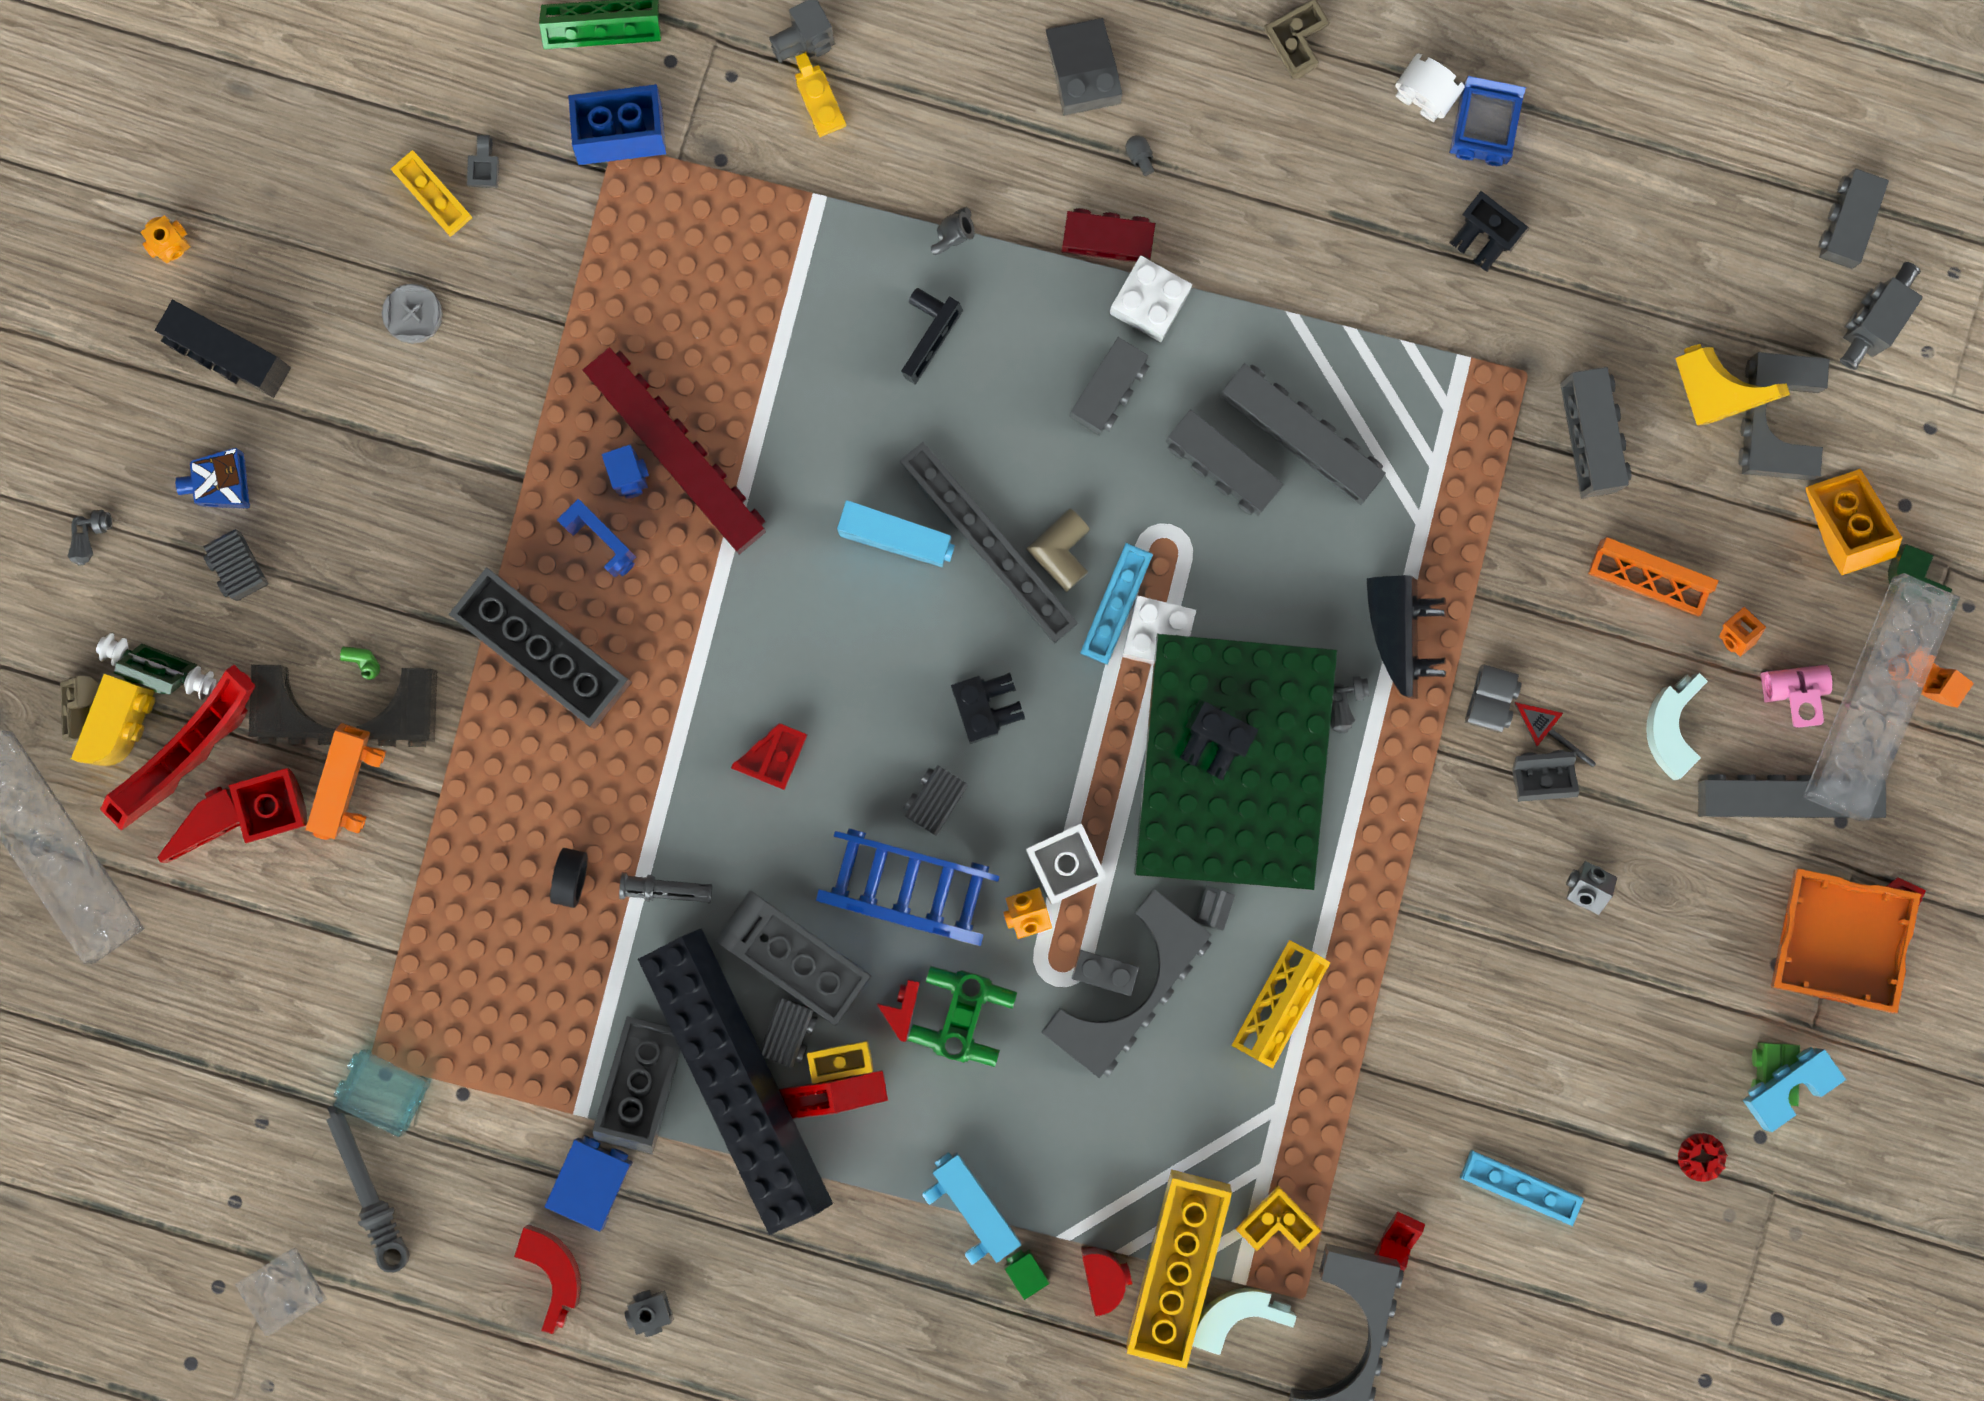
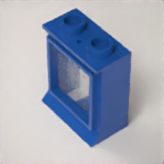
M1468 76L1463 83L1465 88L1460 95L1449 153L1456 154V157L1462 160L1482 159L1491 166L1507 164L1513 155L1512 152L1526 87Z

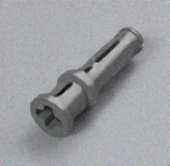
M625 872L621 874L619 899L624 900L625 897L644 898L645 902H650V900L653 901V898L711 903L712 884L655 880V877L652 875L636 877L628 876Z

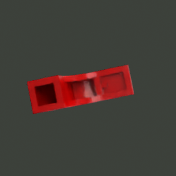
M528 1224L522 1230L514 1257L538 1265L548 1275L552 1285V1298L541 1331L554 1334L558 1327L563 1328L569 1312L564 1309L565 1306L574 1309L579 1303L581 1294L580 1272L573 1254L558 1237L546 1230Z

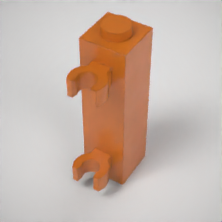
M341 723L334 731L305 829L313 832L315 837L324 840L335 839L341 832L342 827L354 833H360L361 829L364 828L367 817L357 813H349L347 809L362 761L371 766L380 767L386 755L385 750L367 746L371 732Z

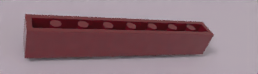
M609 347L582 369L583 372L740 555L766 533L762 526L766 521L755 508L752 511L747 509L743 504L746 497L736 486L730 489L724 482L727 475L718 464L715 463L711 466L704 457L708 453L697 440L693 444L685 436L689 431L678 418L673 421L666 412L670 408L658 395L653 398L647 389L651 386L640 373L636 376L632 374L627 368L631 365V362L620 350L615 354Z

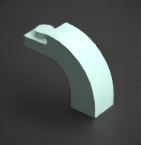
M1700 673L1694 674L1691 677L1688 674L1685 675L1675 685L1677 691L1671 686L1662 688L1654 699L1648 713L1646 732L1649 748L1655 761L1672 780L1681 779L1701 758L1684 741L1679 729V718L1682 709L1708 682Z
M1258 1288L1231 1290L1215 1298L1203 1309L1192 1346L1220 1355L1227 1333L1238 1321L1247 1317H1262L1293 1328L1297 1316L1293 1311H1290L1291 1306L1286 1303L1274 1300L1273 1305L1269 1304L1272 1295L1269 1291Z

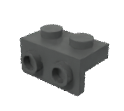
M1556 750L1548 754L1528 752L1521 756H1516L1512 772L1518 802L1578 797L1579 787L1574 767L1576 753Z

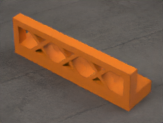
M1608 537L1600 541L1588 572L1590 575L1698 617L1702 615L1710 593L1715 592L1719 581ZM1606 555L1614 558L1619 570L1610 574L1598 570L1602 556ZM1621 562L1627 563V564H1629V565L1626 566V567H1623V565H1622ZM1632 567L1641 569L1646 581L1640 584L1631 583L1625 570ZM1649 572L1652 573V574H1655V575H1657V576L1651 578ZM1620 573L1623 579L1614 575ZM1662 577L1668 579L1674 592L1667 595L1658 593L1653 581ZM1677 583L1685 587L1679 589ZM1648 584L1650 590L1642 586ZM1691 588L1701 592L1696 607L1685 603L1681 594L1682 591ZM1676 594V597H1677L1678 600H1675V599H1673V598H1670V596H1673V595Z

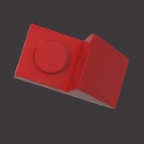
M908 979L907 985L901 984L897 1002L902 1003L901 1008L877 1004L898 1039L903 1042L907 1040L920 986L919 981Z

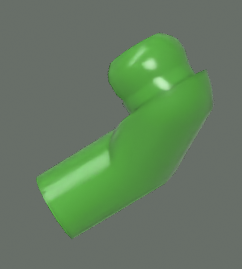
M342 647L340 660L357 663L362 671L361 675L363 678L372 680L379 674L380 665L370 650Z

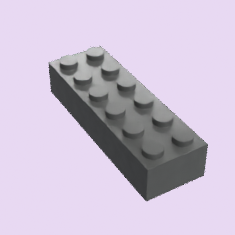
M487 567L448 614L593 729L598 726L632 683Z

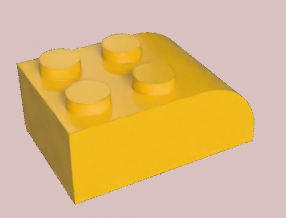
M104 674L71 760L99 766H111L124 760L132 751L135 742H138L143 735L144 725L142 723L146 714L152 711L155 704L154 691L136 683H130L125 679Z

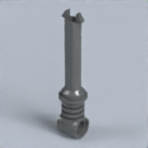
M332 1105L327 1108L331 1118L326 1121L362 1206L359 1213L361 1221L358 1224L364 1227L365 1231H370V1234H367L368 1238H373V1241H370L371 1245H376L373 1251L380 1269L388 1273L398 1272L406 1266L410 1255L402 1237H397L396 1235L400 1233L399 1229L394 1230V1227L397 1226L396 1222L391 1223V1220L394 1219L393 1213L395 1209L394 1207L390 1208L387 1202L380 1201L344 1113L339 1114L336 1106ZM390 1248L397 1249L401 1254V1260L397 1265H390L385 1260V1253Z

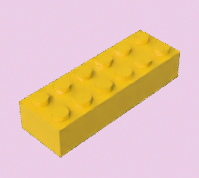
M1171 1169L1126 1342L1127 1354L1187 1369L1232 1195L1230 1184Z

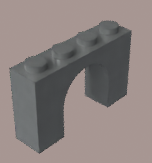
M1758 352L1747 361L1745 377L1749 378V384L1768 387L1787 383L1789 391L1820 393L1828 387L1830 359ZM1768 403L1746 411V419L1742 420L1740 430L1741 436H1744V448L1740 449L1738 464L1742 466V474L1808 481L1821 477L1823 447L1789 444L1778 439L1771 432L1766 421Z

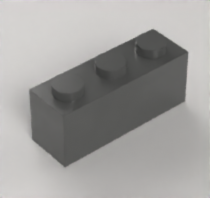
M1856 168L1847 176L1844 175L1837 188V192L1841 193L1838 203L1832 205L1828 215V220H1831L1829 229L1823 232L1818 247L1822 248L1819 258L1850 269L1855 268L1862 262L1889 180Z
M1117 337L1071 410L1070 417L1098 435H1101L1104 429L1110 431L1118 418L1114 412L1119 404L1123 406L1127 404L1134 392L1130 389L1135 379L1141 381L1150 366L1145 364L1149 355Z

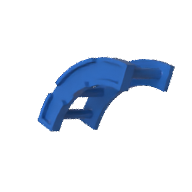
M848 828L847 834L835 831L833 837L847 840V847L836 886L832 887L831 892L819 889L816 901L981 946L984 934L973 932L974 925H971L983 878L997 882L1000 878L998 875L988 873V866L972 862L970 868L864 839L865 832ZM862 844L876 848L864 895L860 894V898L857 900L848 897L850 891H847L859 845ZM888 852L909 857L897 904H893L892 909L878 906V899H875ZM921 861L942 866L930 913L926 914V918L911 915V908H908ZM954 870L972 876L960 920L956 921L955 926L943 923L944 917H942Z

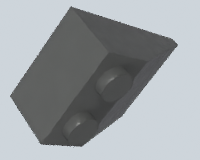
M1103 18L1045 30L1063 116L1121 104L1122 89Z

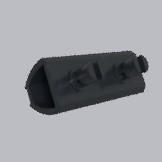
M1399 575L1367 578L1370 620L1381 659L1399 692L1412 700L1418 699L1419 677H1446V671L1431 669L1434 666L1445 665L1446 658L1419 659L1417 620L1419 617H1445L1446 611L1432 609L1431 607L1445 605L1446 599L1445 597L1419 599L1417 596V579L1413 576Z

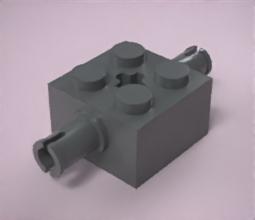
M1904 262L1895 278L1892 277L1885 283L1879 282L1874 289H1869L1861 301L1864 307L1859 313L1855 312L1845 325L1848 331L1843 338L1851 343L1844 356L1840 359V362L1845 367L1857 370L1866 353L1874 357L1892 346L1923 298L1922 295L1910 288L1917 275L1921 272L1916 265Z

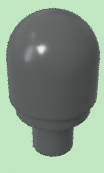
M1140 135L1129 138L1125 149L1131 163L1135 167L1140 166L1144 176L1152 174L1154 168L1150 161L1153 159V152L1148 141Z

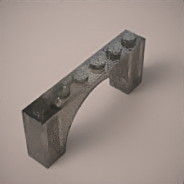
M251 665V681L256 686L250 696L248 737L258 738V744H276V739H288L289 745H306V740H318V745L330 746L336 729L319 724L302 710L290 686L289 668L282 665ZM402 668L398 689L389 705L377 717L356 728L371 732L368 741H378L379 747H396V742H408V747L426 748V742H435L437 671L425 668Z

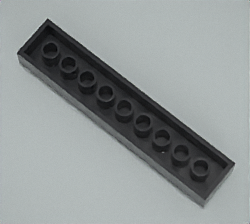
M702 928L681 936L639 958L638 961L768 1234H774L813 1217L833 1204L831 1197Z

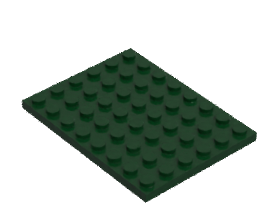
M1156 634L1134 868L1135 875L1314 890L1337 650ZM1199 700L1258 729L1245 757L1241 755L1234 757L1224 780L1206 772L1219 749L1214 741L1212 743L1208 742L1197 763V767L1179 758L1192 735L1190 733L1191 729L1185 726Z

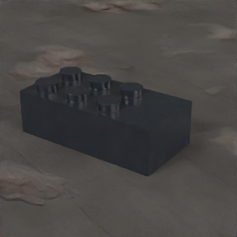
M173 299L154 330L163 336L161 342L183 356H188L209 370L214 366L213 371L219 373L225 379L235 384L241 380L272 398L277 394L291 369L289 365L272 353Z

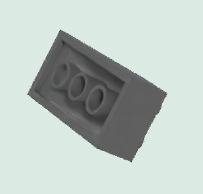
M629 1016L626 1017L592 1130L594 1140L653 1155L681 1051L670 1027Z

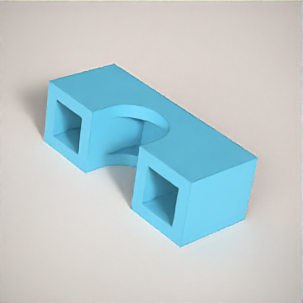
M1812 1047L1805 1049L1797 1055V1062L1790 1067L1784 1065L1772 1073L1773 1079L1766 1084L1760 1082L1748 1090L1749 1096L1743 1099V1102L1763 1130L1773 1132L1796 1116V1113L1789 1104L1788 1098L1791 1089L1795 1085L1803 1083L1812 1095L1823 1097L1846 1080L1825 1049H1813Z

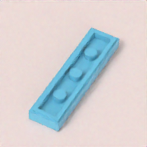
M1125 543L1080 654L1108 665L1152 559V553Z
M1472 1150L1460 1175V1178L1571 1226L1574 1225L1584 1200L1583 1197Z

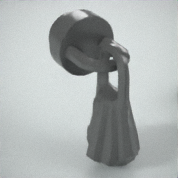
M93 510L90 519L76 516L72 520V538L68 552V558L71 562L78 566H83L90 561L94 553L89 542L88 527H92L95 534L106 533L107 530H111L112 517L109 512ZM77 525L83 527V533H77Z
M1361 676L1353 677V686L1344 687L1340 683L1334 684L1330 726L1334 731L1346 733L1352 728L1355 719L1349 708L1347 693L1354 692L1356 701L1364 700V697L1369 696L1367 678L1361 679ZM1335 692L1341 694L1342 700L1336 701Z

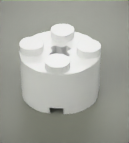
M1416 54L1395 84L1398 89L1396 97L1407 105L1413 102L1422 108L1420 111L1421 115L1434 122L1437 117H1445L1465 86L1462 82L1457 86L1453 82L1456 75L1442 64L1429 57L1424 62L1420 60L1422 54Z

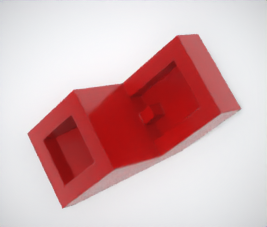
M1397 1211L1386 1227L1374 1254L1397 1259L1400 1270L1404 1272L1411 1249L1423 1234L1425 1224Z

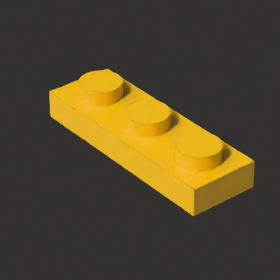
M413 150L391 168V171L450 237L472 219L467 210Z

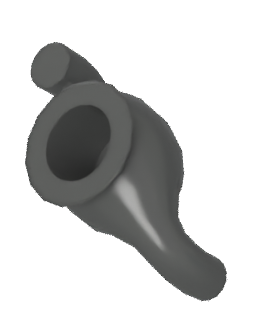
M968 207L959 209L942 220L941 226L937 228L940 242L931 246L933 255H938L951 246H958L967 239L972 240L974 238L975 228L971 220V211Z

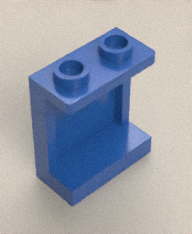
M579 499L557 519L573 536L587 524L615 552V556L604 566L615 578L619 574L621 576L626 575L635 565L632 561L636 556Z
M584 1135L583 1139L577 1138L574 1140L545 1204V1208L600 1232L606 1225L609 1212L633 1162L627 1159V1153L616 1148H612L611 1151L599 1147L600 1141Z

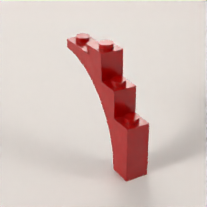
M235 665L226 669L209 697L183 728L144 766L106 795L100 810L121 831L173 794L180 779L207 760L214 745L241 725L248 712L245 705L256 686L246 673L241 672Z

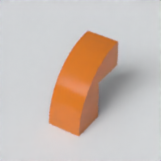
M1899 647L1884 670L1889 676L1911 690L1933 701L1955 708L1959 707L1974 684L1958 670L1940 668L1918 650L1910 647Z

